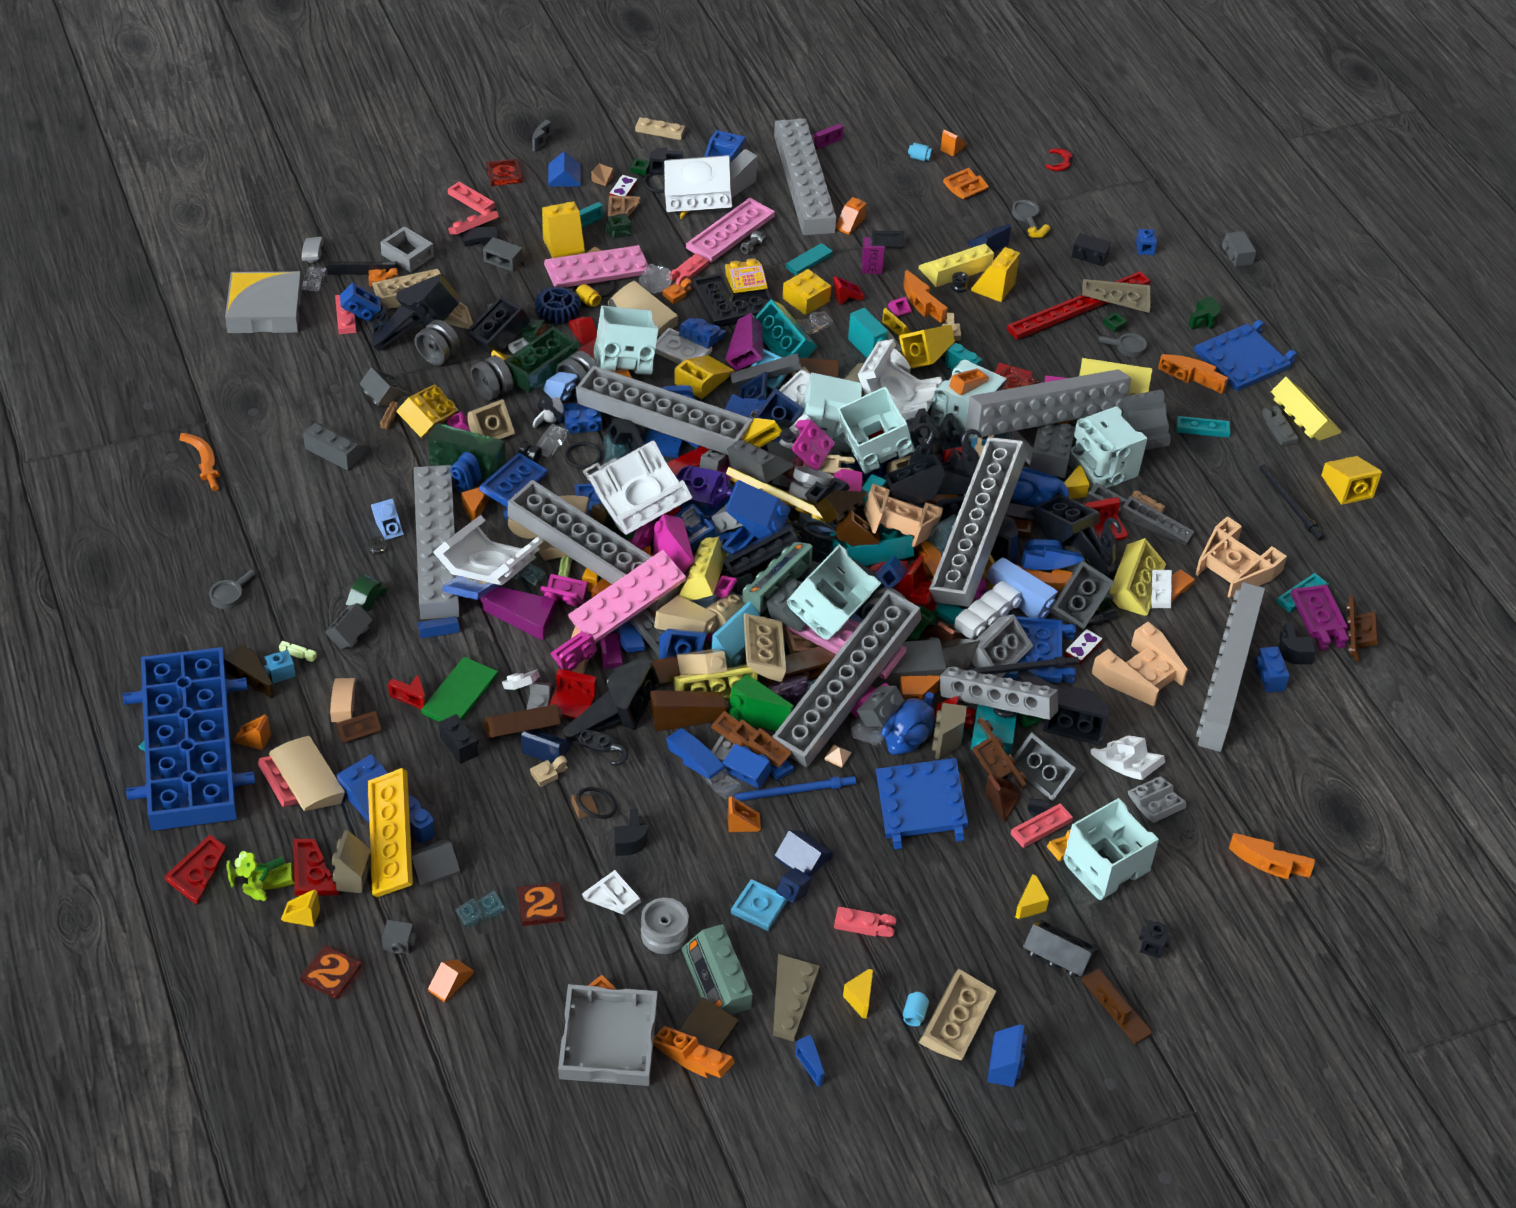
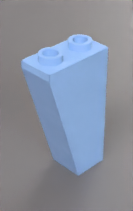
M1003 557L990 567L986 578L994 586L1004 580L1021 592V603L1018 608L1028 617L1044 619L1050 613L1049 608L1056 601L1054 598L1058 592L1057 590Z

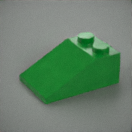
M746 674L731 687L728 714L738 721L743 719L750 726L776 732L793 711L794 705Z

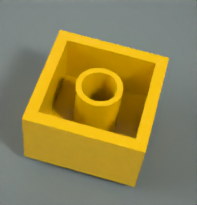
M809 269L783 283V299L804 315L830 302L831 285Z

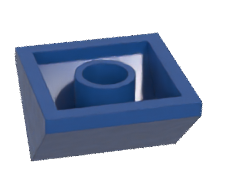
M565 151L548 164V186H581V164Z
M668 628L659 636V659L702 651L706 632Z

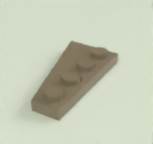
M1083 279V296L1150 312V285Z
M778 954L773 1036L795 1041L820 966Z

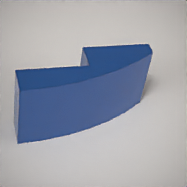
M630 621L615 629L620 635V645L627 652L644 651L645 646L642 637Z

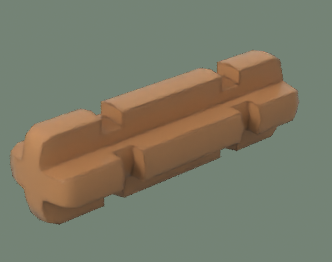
M391 401L380 422L381 429L388 430L397 414L396 411L399 409L398 402Z
M1139 491L1133 492L1132 497L1161 513L1164 512L1165 506L1161 503H1157V501L1147 495H1143Z

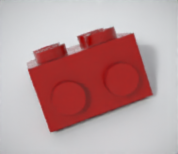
M1118 497L1083 504L1099 512L1100 522L1093 527L1099 539L1107 518L1116 519L1121 526V533H1118L1116 526L1111 524V531L1115 535L1116 540L1127 538L1128 533L1118 517L1120 506Z
M558 668L556 673V689L549 705L557 704V708H561L563 717L575 720L592 705L597 693V677Z

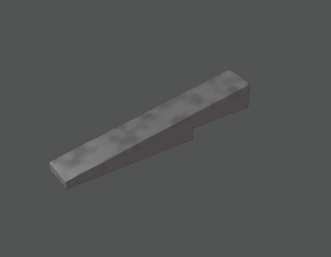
M1098 483L1094 484L1084 502L1088 503L1118 497L1120 500L1118 517L1184 545L1188 543L1194 533L1193 530L1134 497L1129 496L1128 499H1125Z

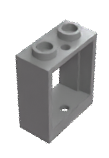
M405 226L380 242L381 255L392 262H396L397 265L408 272H412L434 257L433 243ZM407 242L416 249L406 254L396 247Z

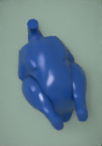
M1023 467L1011 500L1019 505L1034 507L1055 497L1057 492L1069 497V490L1059 478Z
M927 692L924 700L916 698L907 699L883 725L881 735L885 737L890 754L899 755L913 752L932 735L936 720L934 709L931 707L934 697L933 693Z

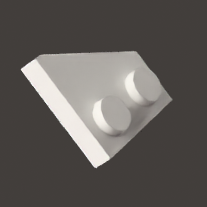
M538 669L525 674L514 673L508 675L507 680L502 681L504 689L515 690L534 683L540 675Z
M615 870L582 893L586 901L623 915L641 903L637 894Z

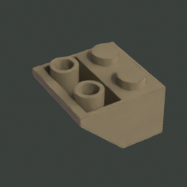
M943 703L942 710H937V723H935L934 738L937 739H933L932 750L936 751L935 759L939 760L961 747L967 706Z
M344 830L342 839H338L337 853H333L332 866H335L333 882H336V891L362 893L371 867L370 848L347 830Z

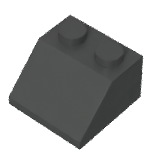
M373 367L369 369L360 382V385L364 388V393L374 399L373 402L379 407H389L391 401L398 402L401 397L413 395L394 375Z
M790 577L766 603L771 618L782 621V624L801 632L807 624L789 608L787 600L802 582Z

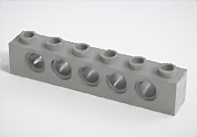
M948 667L940 675L942 697L953 698L959 696L958 700L1049 720L1058 712V690L1049 686H1038L1030 682L1014 681L1011 678L995 677L993 674L985 675L973 670H962L958 667Z

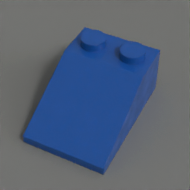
M738 480L725 511L755 537L760 539L785 525L790 508L779 498Z
M372 754L337 774V780L345 791L344 796L368 823V781L388 774Z

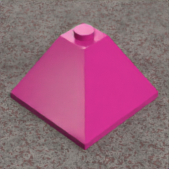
M663 514L654 526L653 554L656 555L664 550L682 573L685 574L693 563L694 558L684 521L681 518Z

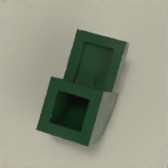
M1212 296L1198 300L1196 311L1191 313L1188 325L1191 330L1203 326L1213 329L1217 325L1220 314L1219 303Z
M362 575L353 584L346 605L350 606L358 603L364 611H371L376 596L386 595L388 588L383 586L381 581L367 575Z
M921 604L918 606L920 607L921 621L905 640L906 642L916 641L935 617L933 613Z

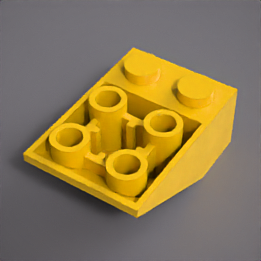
M709 355L689 358L675 368V384L678 386H691L694 390V395L703 399L731 376L730 373L735 372V370Z
M434 384L408 397L396 412L420 437H423L458 412V409L443 394V391Z

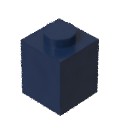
M795 867L782 875L776 893L791 903H795L807 894L812 877Z

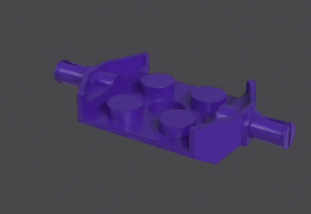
M688 465L681 468L679 473L675 475L679 482L682 480L685 482L692 496L689 500L710 504L712 509H715L726 497H731L733 492L729 488L727 476L723 472ZM704 481L701 486H695L697 482Z

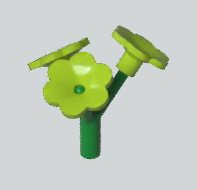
M242 851L239 854V858L235 860V869L231 865L230 860L226 864L231 887H235L236 877L244 876L245 878H250L254 871L264 870L260 879L256 880L254 885L243 884L242 888L244 889L243 892L253 899L265 901L267 896L266 892L262 890L263 881L270 870L285 863L283 857L280 856L267 863H257L254 853Z

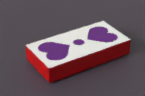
M622 175L611 190L610 196H629L637 184V179Z
M1086 629L1065 651V656L1068 658L1078 657L1079 664L1081 665L1102 643V638Z

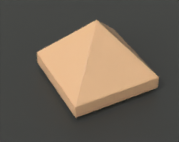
M833 745L824 760L843 768L852 752Z

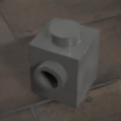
M387 920L382 935L383 950L392 951L397 954H409L411 946H415L417 933H414L413 924Z

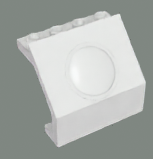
M730 155L665 160L667 212L732 207Z
M894 339L877 342L858 373L863 391L867 395L886 386L904 420L910 419L912 423L918 409L925 408L928 411L933 402L934 391L943 382L942 377L924 380L915 378L891 361L890 354L896 346Z
M654 440L588 476L602 504L619 530L626 535L692 498L683 480L679 482L666 464Z
M480 515L434 551L435 555L453 575L503 585L536 558L534 554L540 550L538 546L544 541L538 536L524 548L493 542L479 528L486 521Z

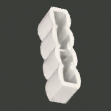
M1000 581L992 590L986 592L980 599L976 600L968 609H965L956 617L954 628L971 640L976 639L997 618L1007 616L1010 610L1020 605L1021 592L1006 581Z

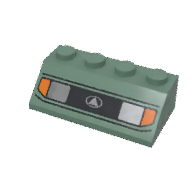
M794 542L790 547L787 546L778 559H773L768 568L756 576L752 584L749 583L744 587L742 591L743 602L745 604L748 601L751 602L759 615H761L768 608L766 602L790 577L797 580L812 565L813 546Z
M724 925L703 929L681 948L700 998L704 997L730 1015L751 1009L753 994Z

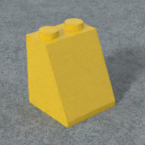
M575 202L542 207L543 240L552 258L585 253L580 213Z
M1005 247L971 288V291L1002 302L1015 285L1020 252Z
M951 324L899 335L902 354L909 363L910 368L934 364L955 342Z
M1354 456L1326 462L1321 476L1340 504L1343 505L1373 498L1382 472L1360 457Z

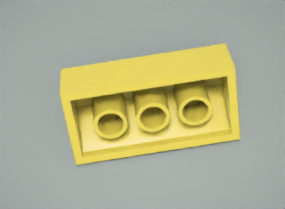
M982 244L921 264L919 269L935 287L953 282L952 276L956 272H964L971 276L985 271L993 262L994 252L986 244Z
M1082 358L1079 376L1119 369L1131 378L1128 395L1149 392L1152 368Z
M1287 377L1271 391L1275 396L1273 399L1280 406L1282 404L1285 406L1283 410L1290 417L1293 415L1296 418L1294 422L1302 428L1304 426L1306 429L1304 432L1311 439L1315 437L1321 441L1342 432L1315 402Z
M708 537L701 541L693 556L694 561L688 568L686 581L682 584L679 596L692 601L714 594L724 565L723 558L727 556L726 552L721 549L723 545L719 537Z
M1145 538L1127 544L1114 578V583L1108 594L1110 599L1119 608L1144 616L1148 615L1152 605L1153 570H1164L1166 566L1164 560Z
M739 665L727 668V671L675 676L674 691L722 692L723 698L726 700L730 699L731 687L746 674L757 680L758 673L747 665Z

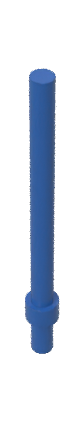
M837 776L830 777V780L735 793L734 795L737 800L744 801L825 788L833 790L839 789L841 786L856 784L855 776L844 778Z

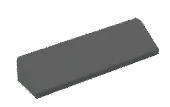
M797 353L730 374L733 387L737 389L765 371L768 373V379L801 370L802 368Z

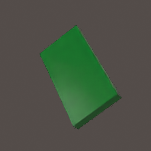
M463 657L424 705L421 713L439 722L455 714L463 720L497 678L498 671Z

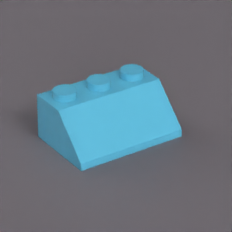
M749 601L713 634L712 649L725 651L727 668L739 666L746 657L744 614L760 616Z

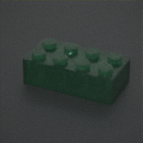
M552 327L505 359L504 362L511 373L513 383L531 393L556 374V368L559 363L579 351V343L555 327Z
M439 423L435 424L428 436L430 464L452 466L463 453L469 452L476 457L481 475L486 479L506 464L504 440Z

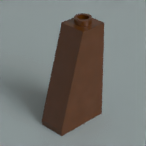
M650 691L655 732L715 722L724 711H729L728 700H724L722 692Z
M557 704L486 717L483 720L486 736L491 738L558 725L563 716L561 708H557Z

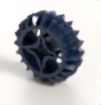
M552 286L550 289L546 288L545 291L541 290L540 294H537L535 301L536 314L539 315V318H543L544 322L549 321L550 324L552 322L556 323V325L558 323L564 324V322H569L571 319L574 320L576 316H579L581 309L580 296L577 295V292H573L572 289H567L566 286L564 288Z

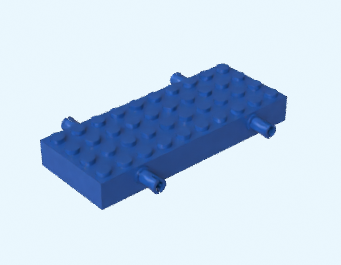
M223 647L141 657L142 689L141 691L123 692L124 705L143 703L146 783L145 786L126 787L127 800L147 798L148 819L151 831L237 820L235 788L237 786L255 784L254 771L238 774L233 772L228 694L233 691L248 690L246 677L232 680L226 678Z

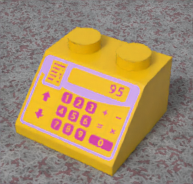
M747 259L746 262L731 261L730 264H725L726 279L734 293L767 289L763 267L758 260Z

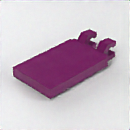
M1319 585L1292 589L1290 595L1310 636H1313V639L1316 638L1320 651L1328 650L1327 644L1331 642L1330 636H1334V642L1338 648H1345V642L1349 639L1346 634L1348 626L1328 586Z

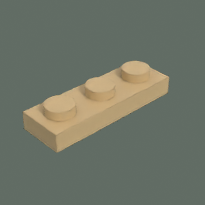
M640 117L635 126V132L681 140L685 132V126Z

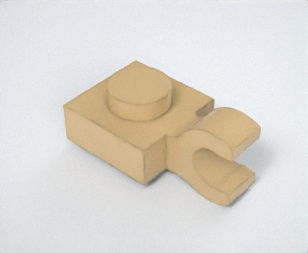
M947 313L946 324H942V326L951 324L954 340L961 341L960 324H954V313Z
M563 755L557 757L552 764L547 760L530 768V773L538 785L542 787L557 780V773L568 769L565 764L567 760Z

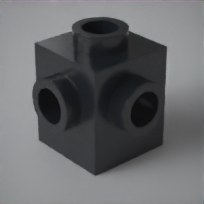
M1149 920L1147 928L1142 927L1139 940L1143 942L1140 953L1161 959L1164 947L1168 948L1171 935H1168L1170 926Z

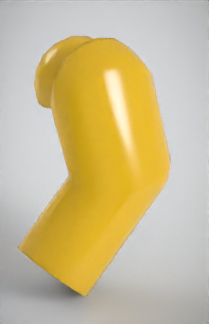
M1045 224L1040 230H1037L1036 227H1030L1028 235L1031 238H1043L1050 231V226Z

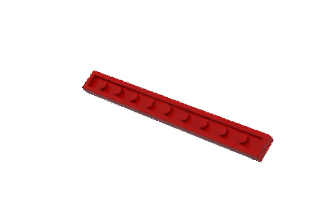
M1139 271L1115 282L1150 285L1151 280ZM1080 295L1007 325V331L1018 340L1108 302Z

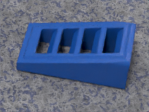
M808 1035L797 1041L795 1055L816 1085L820 1087L823 1085L825 1073L814 1040L811 1035Z

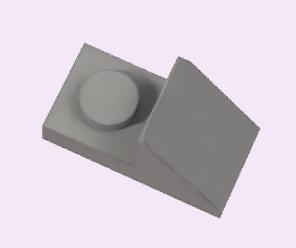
M541 682L530 684L527 710L549 706L553 684Z

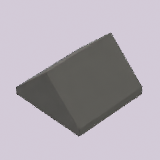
M444 839L411 851L412 871L420 887L460 873L450 841Z

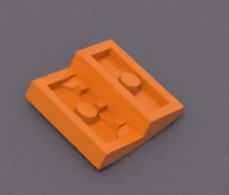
M970 168L952 174L943 180L946 187L962 199L971 197L989 188L980 175L976 177Z

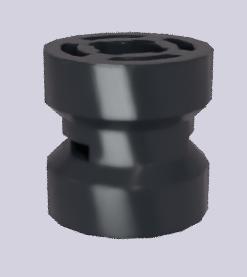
M523 441L518 449V453L538 463L542 455V447L532 446L530 442Z

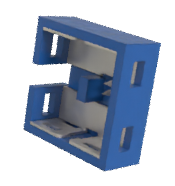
M694 503L673 516L683 519L692 552L698 549L701 541L705 538L716 537L715 528L706 518L703 520L702 513Z

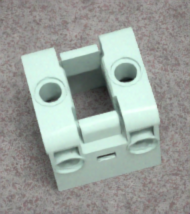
M601 306L597 337L594 345V358L599 368L615 372L616 368L634 370L635 374H652L658 335V326L654 325L652 311Z
M962 360L954 368L952 375L978 368L989 377V380L963 395H959L949 387L951 378L949 381H943L934 391L931 419L936 428L940 427L946 414L953 413L963 432L967 431L966 422L970 396L1000 391L1001 387L1006 384V378L968 360ZM973 434L969 435V436H968V442L971 443V442H972V438H977V437H976L975 435H973Z
M811 373L803 400L800 403V406L804 408L802 415L809 416L810 420L819 428L827 429L823 431L835 442L833 446H837V449L841 452L849 453L850 447L845 439L837 408L861 398L862 385L859 382Z
M886 386L837 408L845 439L864 474L880 468L879 463H883L897 455L899 458H902L915 451L907 423L893 402ZM882 426L884 433L869 440L867 436L882 430Z
M1117 406L1081 418L1076 423L1074 436L1077 440L1076 445L1071 448L1068 464L1073 470L1078 465L1082 466L1090 489H1092L1095 483L1105 488L1115 486L1138 477L1147 437L1143 433L1135 431L1121 416L1122 411Z
M839 544L787 600V604L821 638L828 640L867 601L881 582L861 569ZM839 566L845 572V574H843L837 567Z
M1118 798L1072 824L1064 861L1066 866L1097 899L1102 900L1116 892L1119 884L1128 879L1136 880L1150 872L1159 839L1152 832H1147L1128 812L1126 805ZM1102 849L1113 861V864L1107 858H1102L1097 852Z

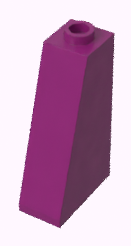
M752 313L738 319L725 358L735 371L763 358L762 324Z
M499 586L481 597L483 611L538 639L544 640L555 615V599Z

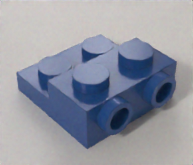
M689 318L681 323L679 336L708 349L726 336V331L717 325L706 322L704 319Z
M578 403L563 404L566 434L602 431L600 411Z

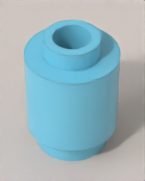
M914 142L913 145H910L908 154L912 159L929 161L932 148Z
M914 992L908 995L903 1011V1020L906 1024L916 1027L920 1026L921 1022L924 1021L929 1004L925 994Z

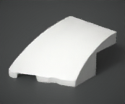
M1126 736L1117 741L1107 743L1106 748L1091 749V755L1104 765L1123 775L1143 780L1165 763L1164 755L1147 752L1145 738Z

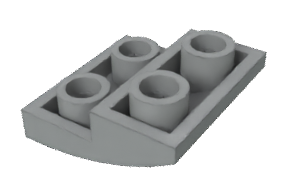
M1161 776L1128 791V795L1134 804L1153 823L1186 808V801L1174 793L1173 785Z

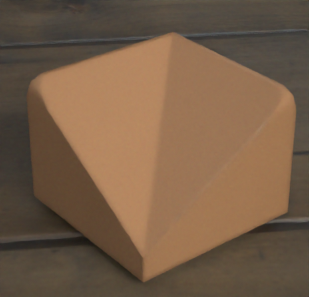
M599 163L591 173L592 182L607 186L613 179V168Z

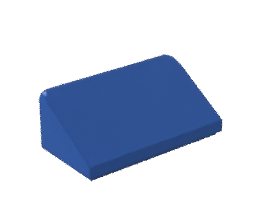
M456 616L418 622L421 638L459 633V623Z

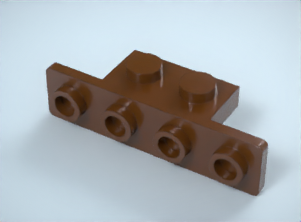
M1349 595L1347 610L1350 616H1347L1349 628L1351 627V630H1348L1351 644L1348 645L1350 656L1354 655L1355 661L1360 662V648L1379 645L1376 612L1358 615V607L1354 595Z
M982 717L979 718L977 723L988 739L973 747L972 752L988 776L993 774L1004 778L1011 773L1020 788L1024 789L1026 787L1025 782L1027 781L1024 773L1021 770L1017 771L1014 766L1016 764L1014 758L1010 753H1005L1003 750L1005 746L999 737H995L992 733L993 727L988 720L984 721Z
M1096 969L1083 976L1082 982L1134 1044L1151 1036L1152 1031L1100 969Z

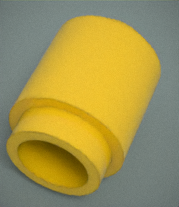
M583 284L576 289L581 302L589 307H596L600 303L601 296L599 292L590 286Z

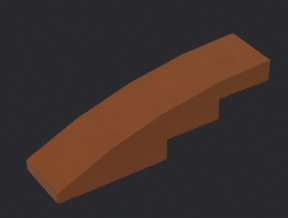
M725 711L711 726L712 729L732 743L741 747L746 746L757 755L762 754L770 760V764L779 768L792 753L761 728L756 730L743 719L739 722Z

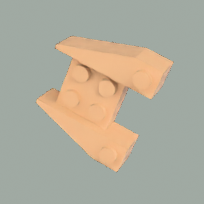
M872 484L863 510L873 533H876L880 523L888 529L894 528L900 530L905 535H914L912 547L917 546L934 535L943 508L926 502L923 508L888 497L889 489Z
M1227 516L1216 525L1199 559L1196 575H1200L1206 568L1211 569L1231 583L1227 596L1231 598L1235 596L1236 589H1241L1242 582L1260 586L1272 581L1283 571L1287 556L1273 546L1261 556L1238 541L1242 526Z
M1146 622L1134 632L1131 646L1140 653L1125 663L1111 650L1107 649L1095 658L1092 674L1105 685L1153 707L1156 705L1159 690L1173 680L1183 686L1188 671L1163 633L1149 622Z

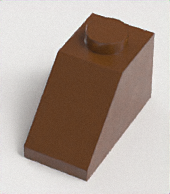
M850 511L836 525L838 539L850 546L876 545L880 542V532L876 530V533H873L870 524L853 511Z

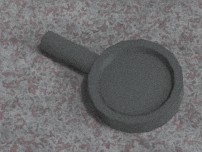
M1030 200L1016 201L1011 211L1013 217L1019 221L1028 222L1030 227H1036L1038 230L1034 220L1038 218L1039 206Z
M1135 333L1123 334L1119 339L1099 336L1098 341L1099 343L1117 346L1120 353L1128 357L1142 356L1147 348L1145 338Z
M249 570L236 582L222 580L213 584L209 590L211 603L219 609H229L237 606L243 598L241 587L256 575L255 572Z

